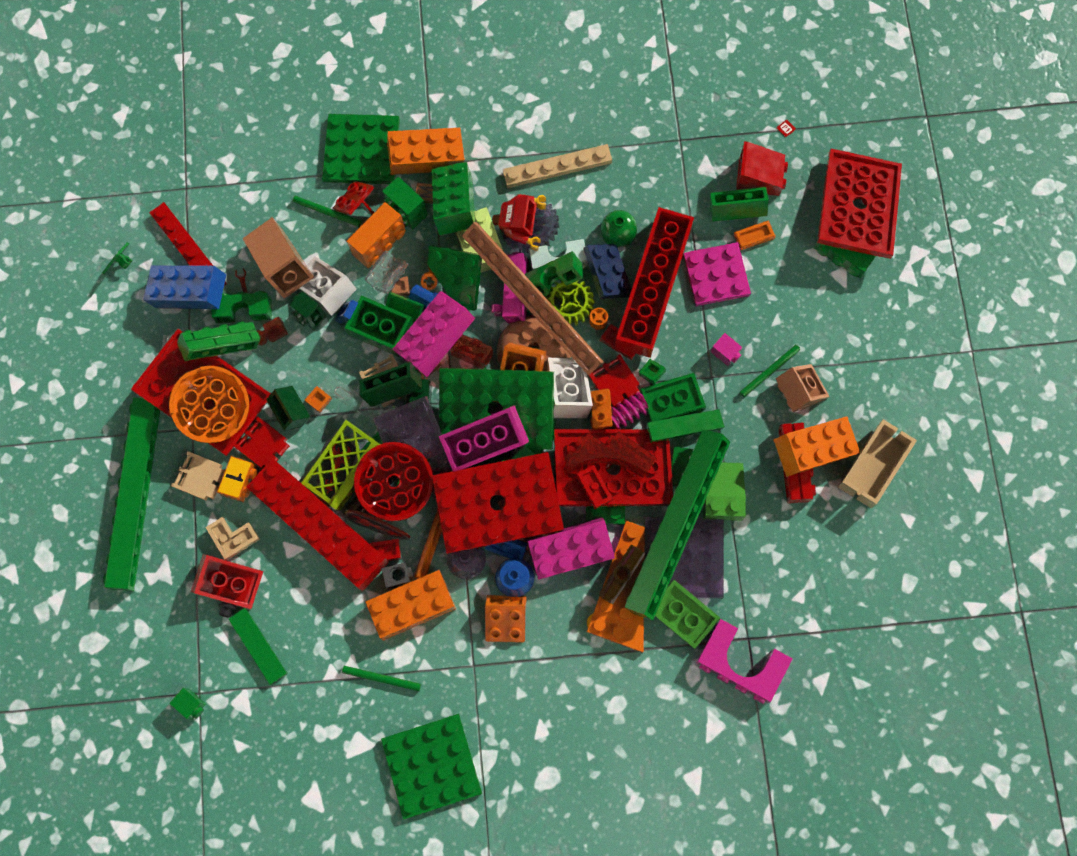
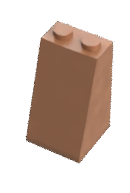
M273 217L242 238L266 280L284 299L314 278L283 229Z

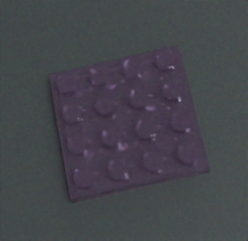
M645 517L644 560L649 553L650 545L654 541L658 527L664 517ZM697 519L670 582L673 579L676 580L696 598H724V519Z

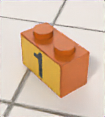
M230 456L217 493L244 503L245 498H248L250 490L246 486L256 477L257 466L252 462Z

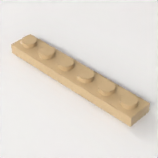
M608 144L505 168L503 169L507 188L611 164L612 157Z

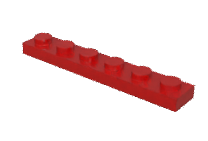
M165 202L149 212L190 266H213Z

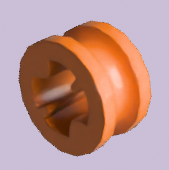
M426 272L422 275L421 285L427 290H433L437 286L438 279L433 272ZM428 277H432V281L435 282H431V285H427V282L424 281V279L427 280Z

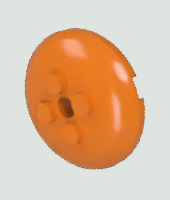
M203 366L187 372L176 382L170 395L169 409L176 427L185 436L202 443H216L230 438L241 429L248 416L249 397L241 380L232 372L221 367ZM208 401L215 402V407L211 410L205 409V404Z

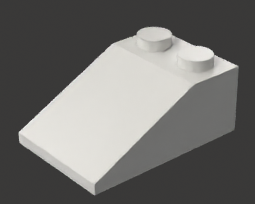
M316 256L307 264L314 278L298 289L316 301L322 310L331 316L357 290L346 275Z
M548 358L547 371H554V418H587L593 406L587 373L573 358Z

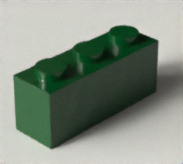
M410 361L359 380V396L370 407L422 389L421 373Z

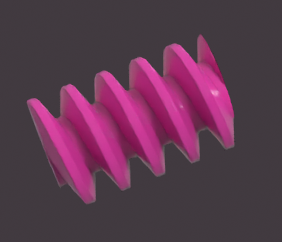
M640 392L636 393V397L630 396L629 401L627 399L623 400V405L617 403L616 409L611 407L612 424L616 429H620V424L626 427V420L633 423V416L640 419V412L645 416L647 415L646 409L648 404Z

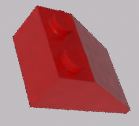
M203 554L190 592L252 609L264 571Z

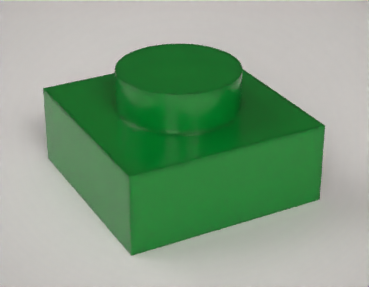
M649 359L639 371V376L655 385L666 372V368Z

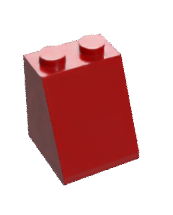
M744 141L739 157L736 190L766 187L768 195L780 196L782 189L785 190L786 179L783 177L784 173H787L788 162H785V154Z

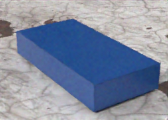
M351 300L343 304L335 321L342 324L350 320L358 303Z

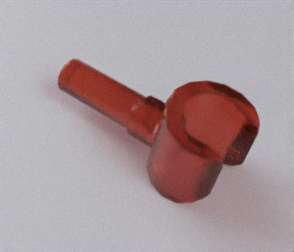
M243 268V276H239L236 269L235 276L240 280L243 292L248 293L245 283L246 269Z

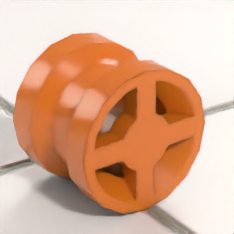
M603 308L593 309L589 316L590 326L595 330H602L607 326L608 313Z

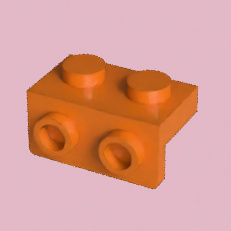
M610 390L590 391L593 404L591 408L592 417L590 419L592 429L612 427Z

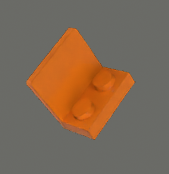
M487 595L485 604V640L487 642H525L526 596Z

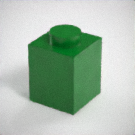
M184 687L169 703L186 719L190 720L197 719L203 713V707L206 705L194 692Z

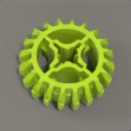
M561 279L560 284L557 281L554 282V287L551 286L550 294L545 296L547 300L570 325L571 322H574V325L577 326L578 320L584 323V317L589 318V312L594 309L592 305L595 304V300L592 299L594 294L589 292L590 287H585L584 281L580 284L576 281L567 286ZM579 294L585 301L583 307L577 301ZM556 297L562 303L560 310L554 304ZM569 311L575 312V313H572V314H567V312H569Z

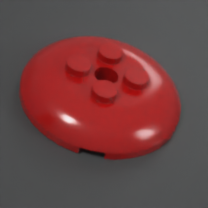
M387 442L370 449L361 458L354 475V488L359 502L370 514L388 521H399L414 516L426 505L433 489V473L429 462L419 450L405 443ZM391 476L399 478L400 483L397 487H392L389 484Z

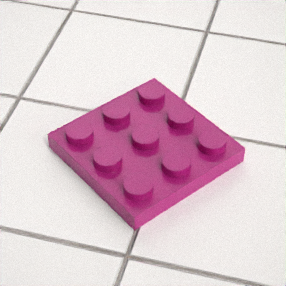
M738 242L685 252L683 254L695 306L751 295Z

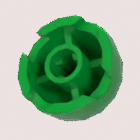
M614 210L608 213L601 224V235L604 242L614 244L617 248L625 245L629 246L637 235V223L634 217L629 212L623 210Z

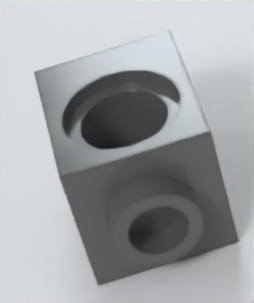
M406 563L382 568L385 586L388 590L410 583L411 579L414 578L411 567H408ZM402 571L404 574L403 578L399 581L394 580V574Z

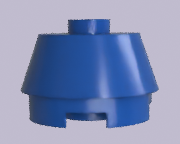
M507 559L497 568L495 574L496 585L503 594L509 597L525 595L534 584V571L530 564L523 559Z

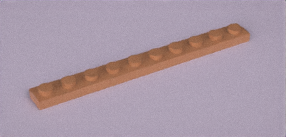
M474 222L464 232L462 237L578 365L590 375L604 361L477 222Z

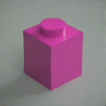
M724 333L712 346L711 353L725 365L729 366L731 362L735 364L742 356L740 354L742 346Z

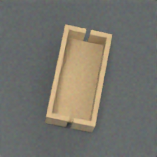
M884 419L877 425L860 451L861 453H859L838 488L852 497L855 494L858 495L856 499L869 508H873L878 503L917 441L903 431L893 438L892 436L897 432L898 428Z

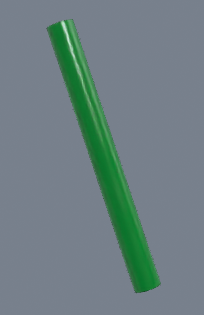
M296 195L293 197V202L357 227L361 225V220Z
M795 344L740 391L741 396L746 397L798 353L800 347Z
M345 665L342 669L343 674L419 692L421 689L420 683Z

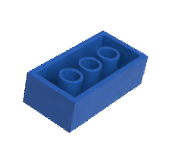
M151 265L143 300L155 308L219 309L226 274L215 266Z

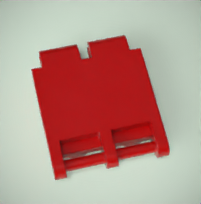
M620 354L616 356V359L607 364L603 363L602 367L588 375L597 390H610L611 405L616 408L617 403H623V400H625L624 395L629 400L630 396H636V393L640 392L638 380ZM619 361L618 364H616L615 366L609 368V366H611V365H613L614 363H616V362ZM605 370L603 373L599 374L598 376H596V377L594 376V375H596L597 373H599V372Z
M257 417L253 426L244 432L245 435L238 444L235 443L234 447L263 469L272 458L276 461L279 460L274 456L276 453L282 456L290 446L286 443L288 440L286 437ZM260 423L261 425H260V426L256 429V431L252 434L253 430H254V429L258 426V424ZM249 436L250 438L246 441V443L242 447H240Z

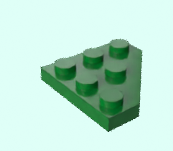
M429 246L427 265L449 297L467 310H477L482 265L480 255L440 246Z

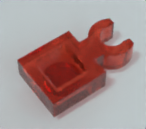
M278 316L263 324V331L257 330L259 336L261 335L258 345H265L268 339L273 343L288 335L282 318Z

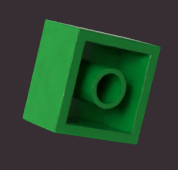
M397 177L382 191L384 202L402 216L405 227L409 226L413 230L428 216L424 200L400 177Z

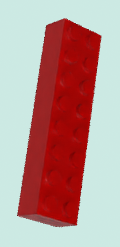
M658 207L619 327L615 348L651 358L694 217Z
M272 458L246 486L362 592L382 571V568H385L389 563L385 557L275 459Z

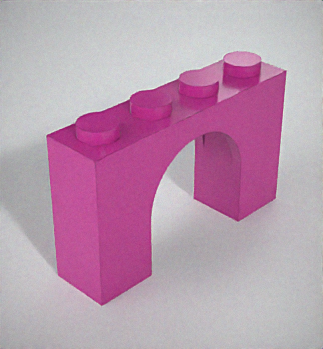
M720 619L696 662L700 665L699 669L708 674L710 672L717 674V679L726 684L728 682L735 684V689L744 694L746 692L754 695L753 699L759 703H770L793 659L773 649L757 675L743 677L736 674L728 664L727 651L738 628Z

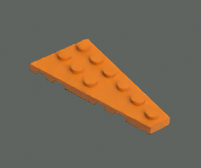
M629 521L625 522L614 553L615 559H612L603 586L630 545L644 552L645 527ZM644 557L614 604L607 602L599 596L587 633L644 653V617L633 614L625 608L627 597L634 587L635 579L641 571ZM618 569L617 577L625 580L627 577L626 571Z

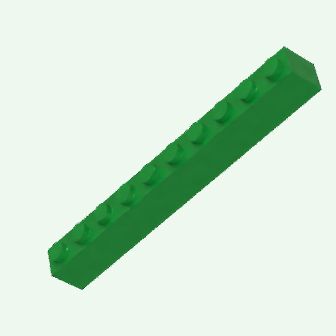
M133 397V402L129 406V413L131 415L130 421L126 425L128 434L127 440L124 441L123 445L125 454L121 460L122 474L118 479L119 493L115 499L116 513L112 518L113 533L109 537L110 553L106 557V564L108 566L107 572L103 576L104 587L110 590L134 591L161 411L143 398Z
M703 429L697 439V444L689 457V462L682 473L679 485L675 489L671 503L666 509L664 519L658 527L654 541L650 545L649 553L643 561L638 577L635 579L634 587L627 597L625 608L633 614L653 621L730 445V441L721 433Z

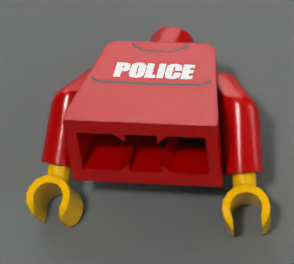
M518 194L511 200L502 203L500 214L493 215L492 222L495 226H499L507 237L524 245L528 243L532 250L537 251L539 247L533 245V243L541 244V240L538 237L530 239L529 236H532L536 207L540 210L546 209V203H540L546 202V197L539 195L535 198L534 196Z

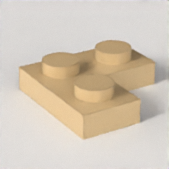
M223 517L205 527L226 561L260 540L249 522L232 532Z

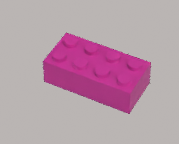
M440 291L392 350L406 362L410 361L419 372L428 377L475 318L464 306Z
M515 406L439 436L453 471L462 470L529 442Z
M603 518L564 528L563 531L527 538L538 580L615 559Z

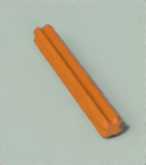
M438 509L414 575L417 579L427 575L442 533Z

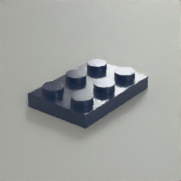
M614 244L586 245L583 249L599 298L630 297L632 289L617 246Z

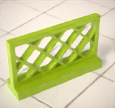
M345 420L306 475L302 484L329 503L335 510H342L355 491L354 475L361 458L370 449L380 445V443L348 420ZM349 426L353 429L354 438L344 440L343 432ZM367 439L371 444L366 450L360 451L358 440ZM355 441L356 452L346 453L345 442ZM342 443L343 454L333 455V446ZM357 454V464L355 466H348L347 456ZM344 456L345 467L335 469L334 458ZM330 459L332 470L322 471L321 463L324 460ZM346 470L347 478L345 481L337 483L336 472ZM332 472L334 483L324 485L323 474ZM319 475L321 486L314 487L308 482L312 476ZM335 486V495L332 499L326 496L325 487Z

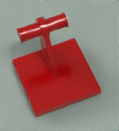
M360 182L350 184L347 188L348 191L336 200L333 209L352 215L360 206L372 216L375 212L364 200L374 187Z

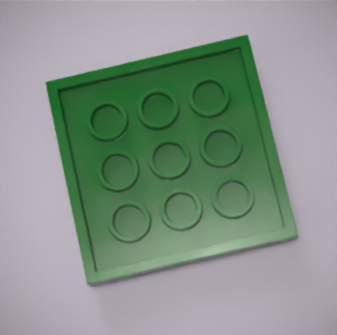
M328 114L322 175L323 182H360L364 184H390L393 182L396 175H391L387 134L388 131H399L400 117L392 115Z
M460 714L381 738L403 820L483 794Z

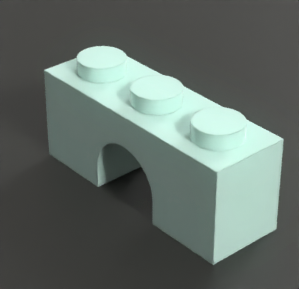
M584 239L565 242V254L573 251L582 262V269L587 267L588 262L583 249L585 247ZM547 245L540 246L537 251L529 248L532 270L559 258L549 254Z

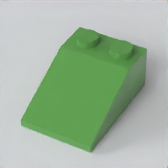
M722 462L704 502L703 519L743 521L746 517L743 463Z

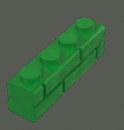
M241 321L230 326L223 324L211 329L204 327L199 331L186 330L180 334L177 345L180 352H182L184 360L189 361L256 349L260 342V336L253 322L245 323Z

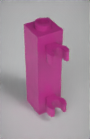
M514 252L506 254L524 275L528 273L529 260L524 253ZM504 283L503 305L493 304L491 312L496 317L502 316L508 324L519 320L525 321L527 307Z

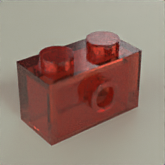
M463 334L450 349L451 356L481 369L487 368L493 356L491 346L482 343L477 338H470Z

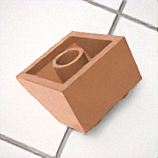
M812 364L792 367L775 378L779 390L783 392L787 399V404L793 412L804 410L829 398Z

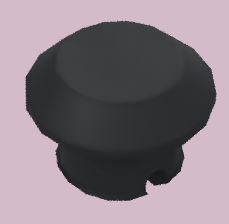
M226 602L219 604L221 606L220 616L229 618L232 611L236 610L233 604Z

